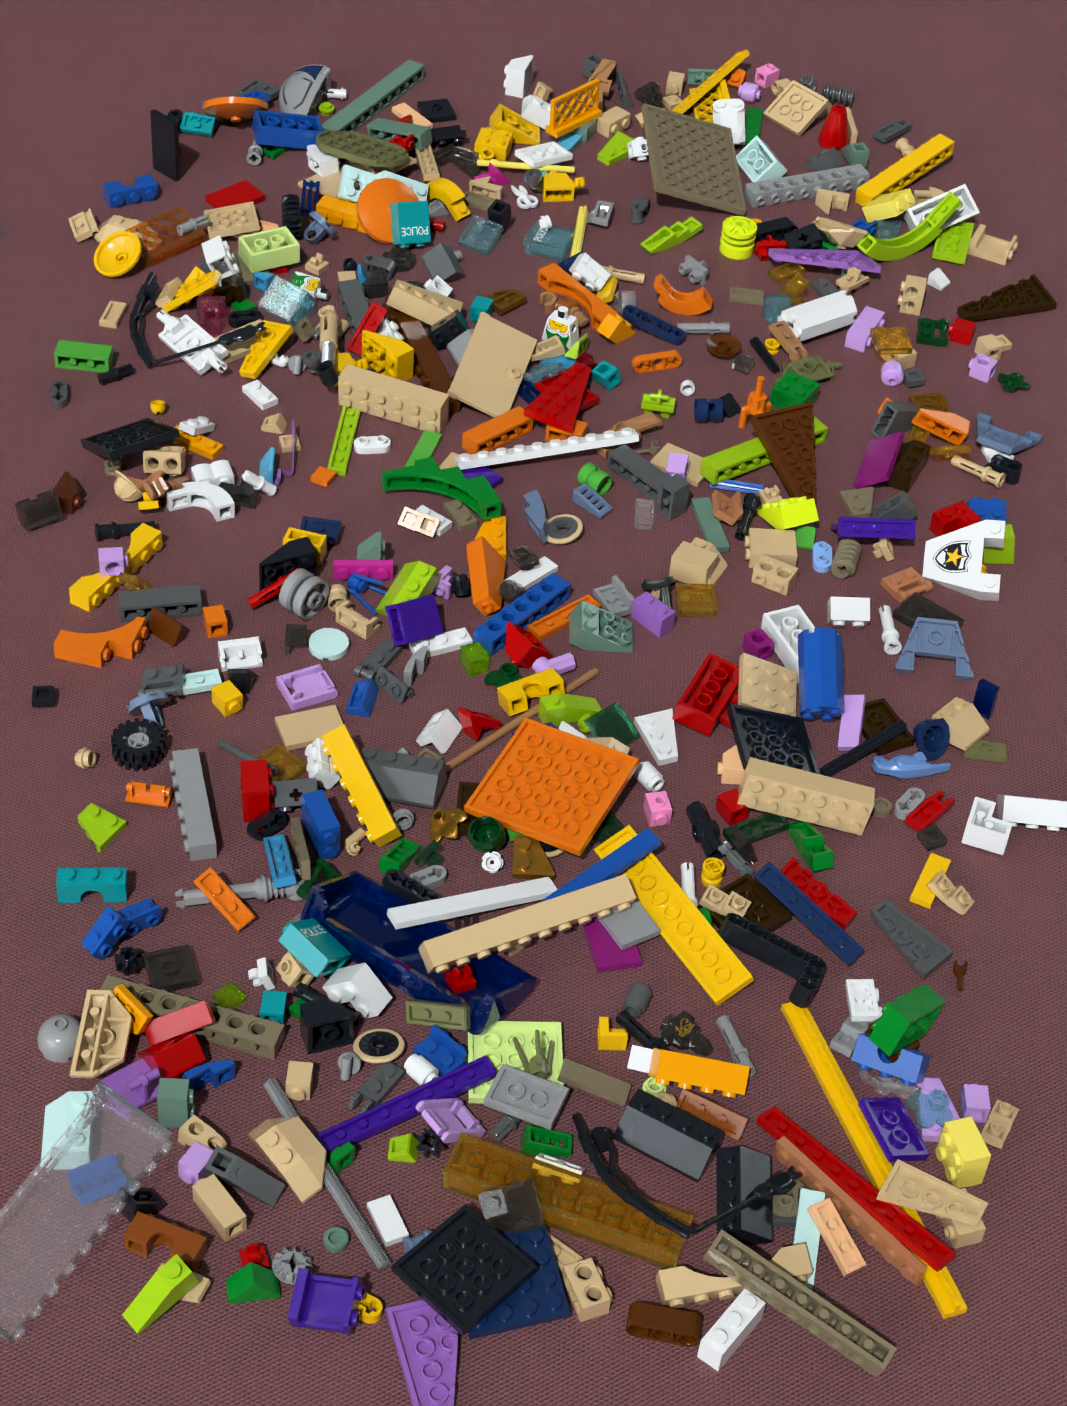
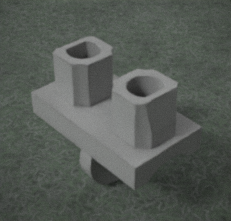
M690 255L685 256V262L679 264V273L682 275L689 274L690 282L693 284L699 282L703 286L707 284L706 275L709 273V266L706 261L698 262Z

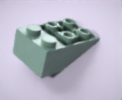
M581 600L569 614V643L586 651L632 653V622Z

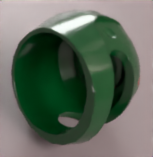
M483 816L475 819L469 825L467 838L479 852L492 853L503 847L506 840V831L504 826L495 818Z

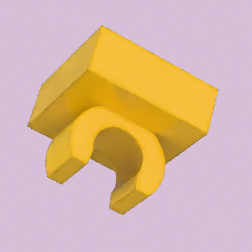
M143 492L144 502H138V511L158 509V500H150L147 493Z

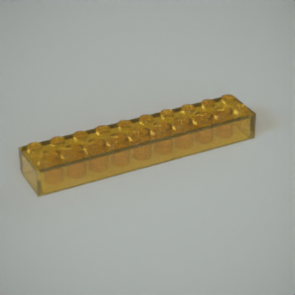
M462 1132L442 1171L441 1187L519 1216H527L535 1222L546 1224V1226L665 1269L678 1266L688 1239L680 1237L675 1232L656 1224L652 1219L625 1203L605 1183ZM644 1198L661 1211L666 1212L670 1217L686 1226L692 1227L694 1215Z

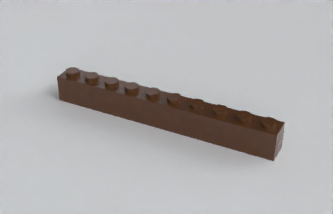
M389 295L385 296V303L382 304V307L389 311L387 315L390 322L394 321L398 325V332L403 336V341L414 348L413 366L416 376L420 378L421 386L447 394L452 380L420 320L387 305ZM449 397V414L460 412V400Z

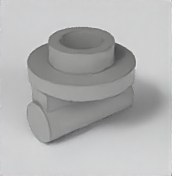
M301 355L290 357L288 361L289 369L293 374L300 375V372L306 368V365L303 364V357Z
M344 1052L338 1058V1067L341 1070L340 1079L347 1081L350 1079V1074H356L360 1070L361 1060L355 1053Z

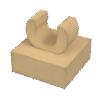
M538 81L533 96L540 97L546 102L551 99L549 94L554 90L545 83Z
M317 253L315 257H311L310 261L305 264V270L317 276L329 269V262L325 261L324 255Z
M776 485L772 488L766 487L764 490L758 491L757 494L761 499L762 505L783 500L779 494L780 490Z
M879 538L880 542L873 544L874 556L880 558L884 555L887 561L893 560L894 546L890 539Z

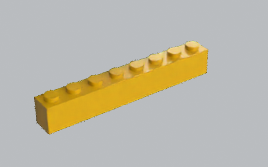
M941 133L931 138L928 142L922 144L919 148L910 152V154L901 158L862 186H859L856 190L855 202L864 207L880 195L900 191L953 155L955 141Z

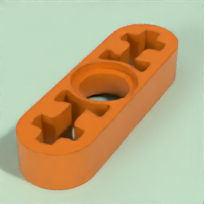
M676 350L650 353L634 357L631 365L636 373L666 370L680 366L682 357ZM661 359L658 364H653L655 360Z

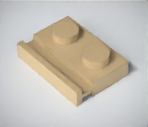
M88 208V211L85 213L82 211L68 218L77 242L88 239L96 231L100 232L91 208Z

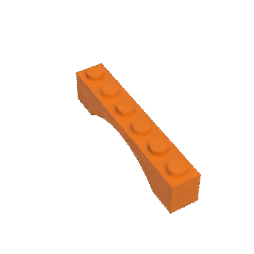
M556 263L538 269L537 283L546 291L566 296L580 304L588 313L591 327L597 331L608 313L613 316L619 315Z

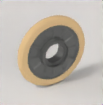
M561 514L548 520L547 542L566 544L575 540L582 533V521L570 514ZM560 528H566L563 531H558Z

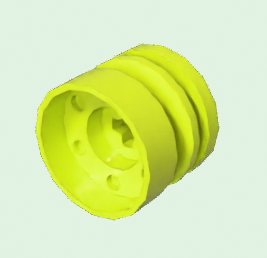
M743 216L726 218L723 221L719 246L721 254L736 260L751 257L754 252L757 233L756 223Z

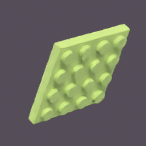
M471 1021V1029L467 1030L468 1063L486 1055L497 1073L502 1064L524 1071L512 1039L513 1037L517 1038L529 1064L530 1059L536 1056L535 1030H539L541 1057L545 1061L549 1042L551 1040L554 1041L550 1066L551 1075L545 1080L564 1086L563 1082L557 1080L563 1063L561 1022ZM494 1079L469 1090L468 1103L484 1104V1098Z

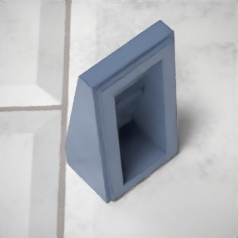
M583 483L573 491L572 502L599 519L613 511V507L588 484Z

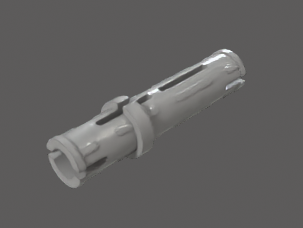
M729 322L677 323V327L682 329L685 334L709 333L714 335V333L729 334L730 332Z
M729 1016L719 1017L716 1020V1025L731 1051L733 1062L749 1066L748 1078L755 1075L756 1069L749 1058L750 1053L748 1049L743 1046Z

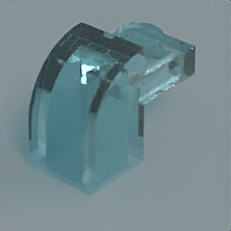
M774 294L764 299L761 317L768 321L769 326L777 322L781 311L791 307L790 295Z

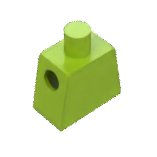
M1012 524L1005 525L1004 548L984 547V563L1014 564L1015 535Z

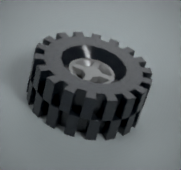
M135 718L134 722L127 720L125 725L120 723L118 729L115 728L111 735L112 756L115 762L118 761L120 767L125 765L126 770L133 768L134 771H138V768H143V771H146L149 766L154 768L156 763L160 764L162 758H165V733L160 725L156 726V722L151 721V723H148V719L143 718V721H139V718Z

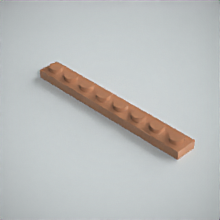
M785 1136L777 1140L774 1155L781 1164L788 1168L794 1166L795 1172H801L803 1176L798 1180L803 1181L811 1190L825 1192V1199L830 1197L839 1215L846 1221L847 1225L851 1229L856 1230L868 1245L873 1246L880 1252L888 1263L893 1264L905 1279L910 1280L915 1286L923 1281L927 1270L926 1265Z

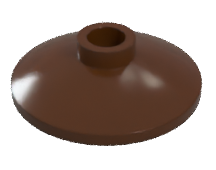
M716 334L707 339L706 347L717 356L730 357L740 352L741 343L731 335Z

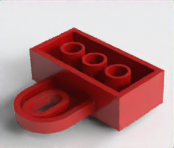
M709 652L678 701L672 719L710 737L718 722L731 727L726 709L730 703L738 705L739 666Z

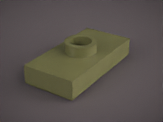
M978 740L969 749L964 751L963 758L1005 763L1006 744Z

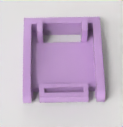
M321 664L276 677V685L292 711L334 699L338 696L335 685L326 671L323 670ZM288 688L293 689L294 692L292 695L289 692Z
M459 1098L422 1100L416 1105V1110L421 1113V1116L435 1133L441 1136V1140L444 1143L480 1140L486 1132L479 1123V1120L471 1114Z

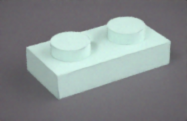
M218 669L185 674L181 696L211 691L212 687L221 684L222 681Z

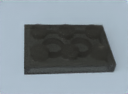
M917 592L913 593L896 608L892 616L913 628L917 617L957 621L959 628L964 623L963 618Z

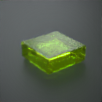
M230 982L213 993V999L223 1008L234 1009L246 1001V995Z

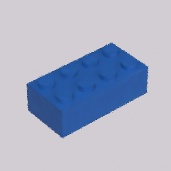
M255 110L252 130L256 144L261 146L271 145L279 148L307 149L308 145H316L317 134L323 132L318 116Z

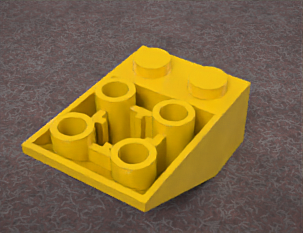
M366 330L362 331L361 357L362 359H368L369 366L380 374L399 380L408 381L413 378L414 348L400 339Z

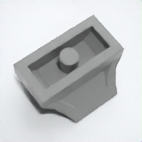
M598 200L596 207L588 213L586 223L609 227L614 203Z

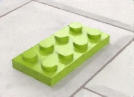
M961 221L943 229L937 236L932 258L965 265L975 223Z

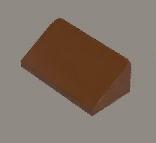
M154 606L151 609L146 627L149 628V632L170 646H177L184 641L183 624Z

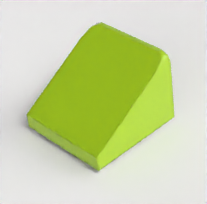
M412 1133L390 1138L387 1159L389 1161L417 1162L419 1151L416 1149V1146L419 1145V1141Z

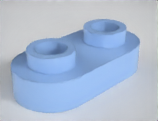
M824 541L817 542L813 545L812 567L820 573L829 572L832 565V547Z

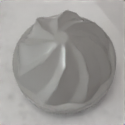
M400 808L393 814V818L401 830L410 828L414 822V815L408 809Z

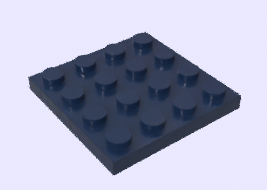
M546 1224L501 1234L537 1266V1272L468 1331L469 1339L570 1317L569 1305Z

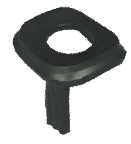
M673 576L653 581L643 580L642 588L646 590L659 588L660 601L672 608L670 586L676 584Z

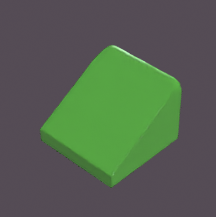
M797 526L795 533L797 548L813 549L815 527Z

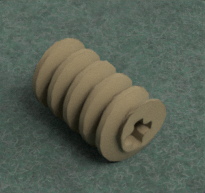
M851 539L839 541L831 565V572L835 577L843 579L855 573L862 547L857 541Z

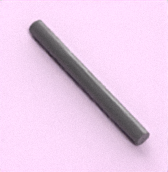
M222 739L217 742L219 748L245 761L262 760ZM267 762V768L272 769V775L277 774L278 768Z

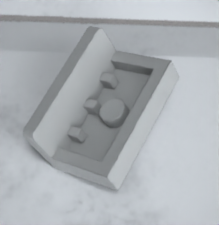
M617 575L612 576L611 584L594 589L593 595L604 610L619 617L632 613L634 597L628 592L623 581H620Z

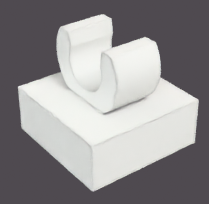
M266 957L258 959V968L248 971L249 979H253V986L263 984L267 991L276 988L274 970Z

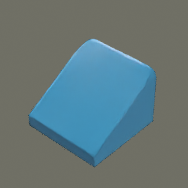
M358 264L357 279L360 286L372 288L369 275L362 265Z
M265 272L253 273L254 288L267 294L275 288V274Z

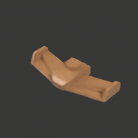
M604 58L588 79V82L594 79L600 80L598 109L602 113L603 96H609L612 86V80H608V78L618 65V61Z
M647 412L628 420L620 421L613 425L610 430L616 432L621 431L623 428H632L639 434V440H641V431L655 426H662V420L651 412ZM635 442L626 443V445H627V446H630V445L634 444ZM618 445L595 449L599 455L606 459L608 453Z

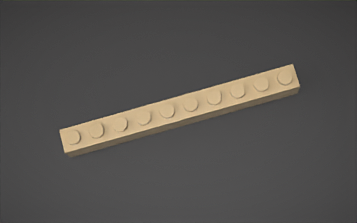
M624 874L423 941L418 950L428 974L435 971L437 974L448 971L450 966L457 964L458 967L470 963V959L477 957L478 960L489 957L491 952L498 950L499 953L511 949V945L518 943L519 946L530 943L532 938L539 937V939L550 936L556 930L564 932L572 928L573 924L579 923V925H584L592 921L591 918L597 916L599 919L605 918L612 914L611 911L617 909L619 912L631 908L630 904L636 899L627 875Z

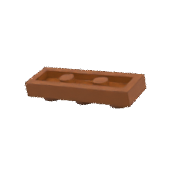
M685 1088L682 1089L677 1101L676 1108L724 1131V1135L737 1141L741 1140L750 1119Z

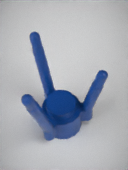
M358 573L352 574L347 582V587L350 588L349 593L354 595L373 615H376V611L358 593H363L369 588L385 595L387 591L368 584V582L381 585L383 582Z

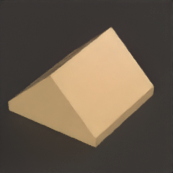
M683 541L671 557L669 577L673 576L675 580L705 591L719 554Z

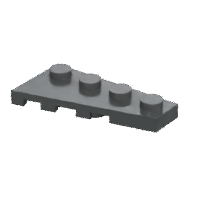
M885 899L871 910V918L923 980L952 957L954 951Z

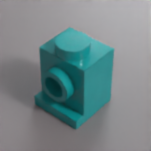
M604 360L591 370L594 381L606 387L609 392L622 381L619 369Z

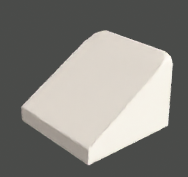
M936 268L929 274L927 282L928 285L940 291L951 283L940 268Z

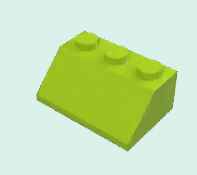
M422 561L405 563L375 611L387 617L385 606L430 595L440 581L437 568Z

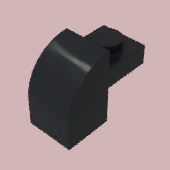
M498 199L487 209L488 220L479 229L480 235L494 240L499 233L504 234L511 220V205Z

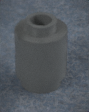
M634 983L631 985L623 1002V1010H626L631 1017L638 1018L645 1012L652 996V991L644 983Z

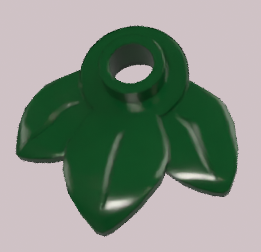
M1011 373L1010 375L998 374L997 378L1002 381V388L1006 391L1015 392L1017 388L1029 389L1031 387V384L1024 382L1025 377L1019 373Z
M504 663L499 670L490 671L486 675L484 683L495 685L497 692L498 687L524 677L518 674V669L513 663Z

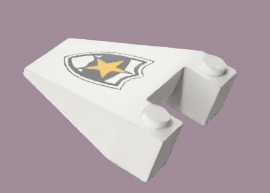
M983 520L926 541L922 577L978 600L999 601L1001 575L984 574L981 572L984 547L1004 548L1005 521Z

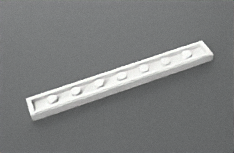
M549 877L389 908L387 916L395 929H401L543 900L558 889Z

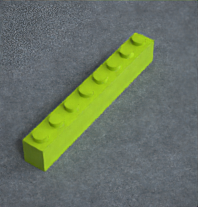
M814 416L815 439L813 446L825 443L828 427ZM759 437L702 458L699 473L711 484L715 485L726 479H731L770 464L772 461Z

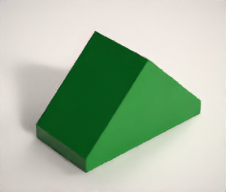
M249 1263L226 1279L229 1304L280 1298L278 1278L272 1270L255 1263Z

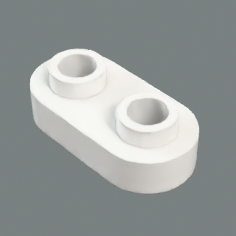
M384 435L361 436L354 440V451L358 454L387 453L391 449V440Z

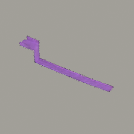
M294 419L292 421L291 472L278 469L277 475L275 474L274 484L279 485L281 475L291 477L293 474L295 444Z

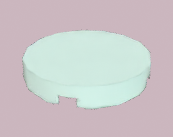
M319 629L312 633L309 638V651L318 659L323 660L325 658L328 661H334L342 658L348 652L349 638L338 629Z

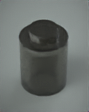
M505 580L501 583L499 592L504 599L513 602L517 597L525 593V589L518 582Z

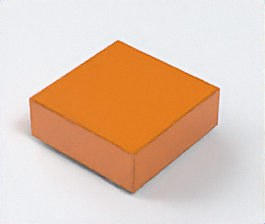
M319 466L311 475V482L328 487L336 478L337 472Z

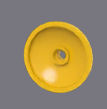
M128 231L116 232L105 238L94 254V265L98 272L106 277H117L130 271L141 256L142 245L139 238Z

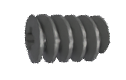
M828 82L826 86L824 85L821 95L829 101L832 99L833 104L838 100V104L844 102V106L847 107L850 103L851 108L855 93L854 88L849 92L848 87L843 90L842 85H840L837 89L836 84L831 87L830 82Z

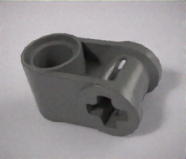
M633 196L630 206L632 212L629 218L632 224H642L649 211L650 199Z
M371 253L363 256V268L369 277L384 281L391 278L396 269L395 261Z

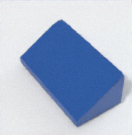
M372 678L354 683L345 711L347 714L363 717L371 716L379 691Z

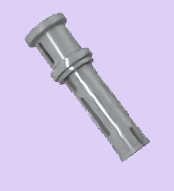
M254 138L252 145L248 149L247 162L251 165H258L261 162L263 149L261 145L256 144Z

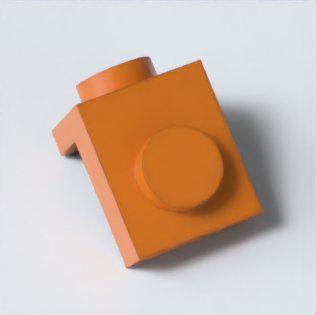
M734 68L726 81L727 87L739 90L740 85H743L747 80L746 71Z

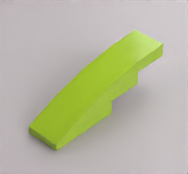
M691 216L683 223L677 221L669 228L663 226L643 241L640 246L650 254L658 253L691 238L703 229V225Z

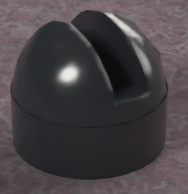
M346 258L343 263V270L356 271V261L352 258Z

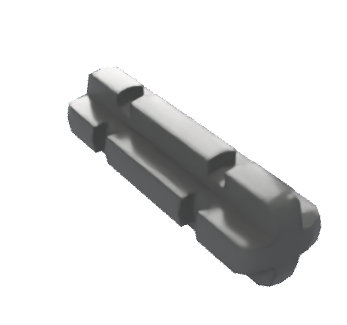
M724 841L718 847L720 853L726 855L725 858L736 870L740 871L739 874L741 876L747 873L751 876L754 872L751 866L745 864L746 861L735 849L732 850L733 846L728 841Z

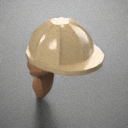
M115 470L114 474L117 477L114 483L115 493L123 501H135L142 498L143 492H146L142 485L144 482L156 481L165 472L157 471L148 478L141 480L125 476Z

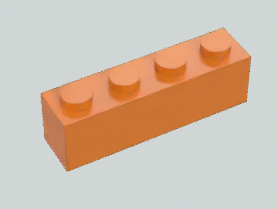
M522 407L513 408L463 432L462 448L471 455L483 450L493 451L532 432L533 418L525 416Z

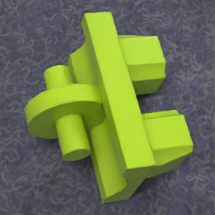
M658 389V394L644 393L641 409H643L644 414L647 412L653 414L654 411H661L660 416L670 418L671 413L674 412L676 398L663 395L662 389Z

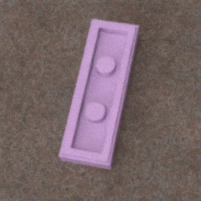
M844 695L845 712L841 716L838 739L839 751H849L861 742L866 701L865 695Z

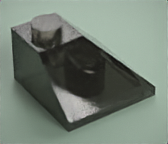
M532 1177L486 1188L478 1194L485 1221L500 1234L527 1232L532 1229L545 1227Z

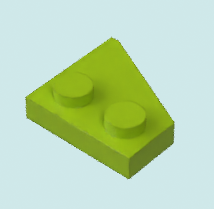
M90 803L77 816L78 823L82 829L86 830V835L90 840H93L96 850L100 853L127 827L126 820L93 803Z

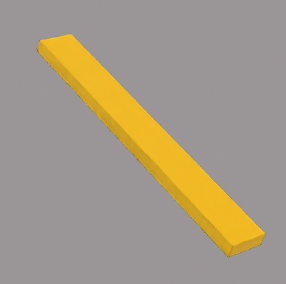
M746 49L737 52L671 111L680 114L685 113L750 55L749 51Z

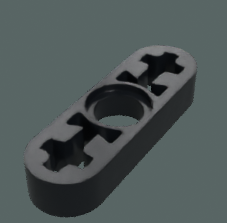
M396 869L387 870L382 878V884L387 890L412 904L442 898L437 892ZM408 888L413 889L417 894H413Z

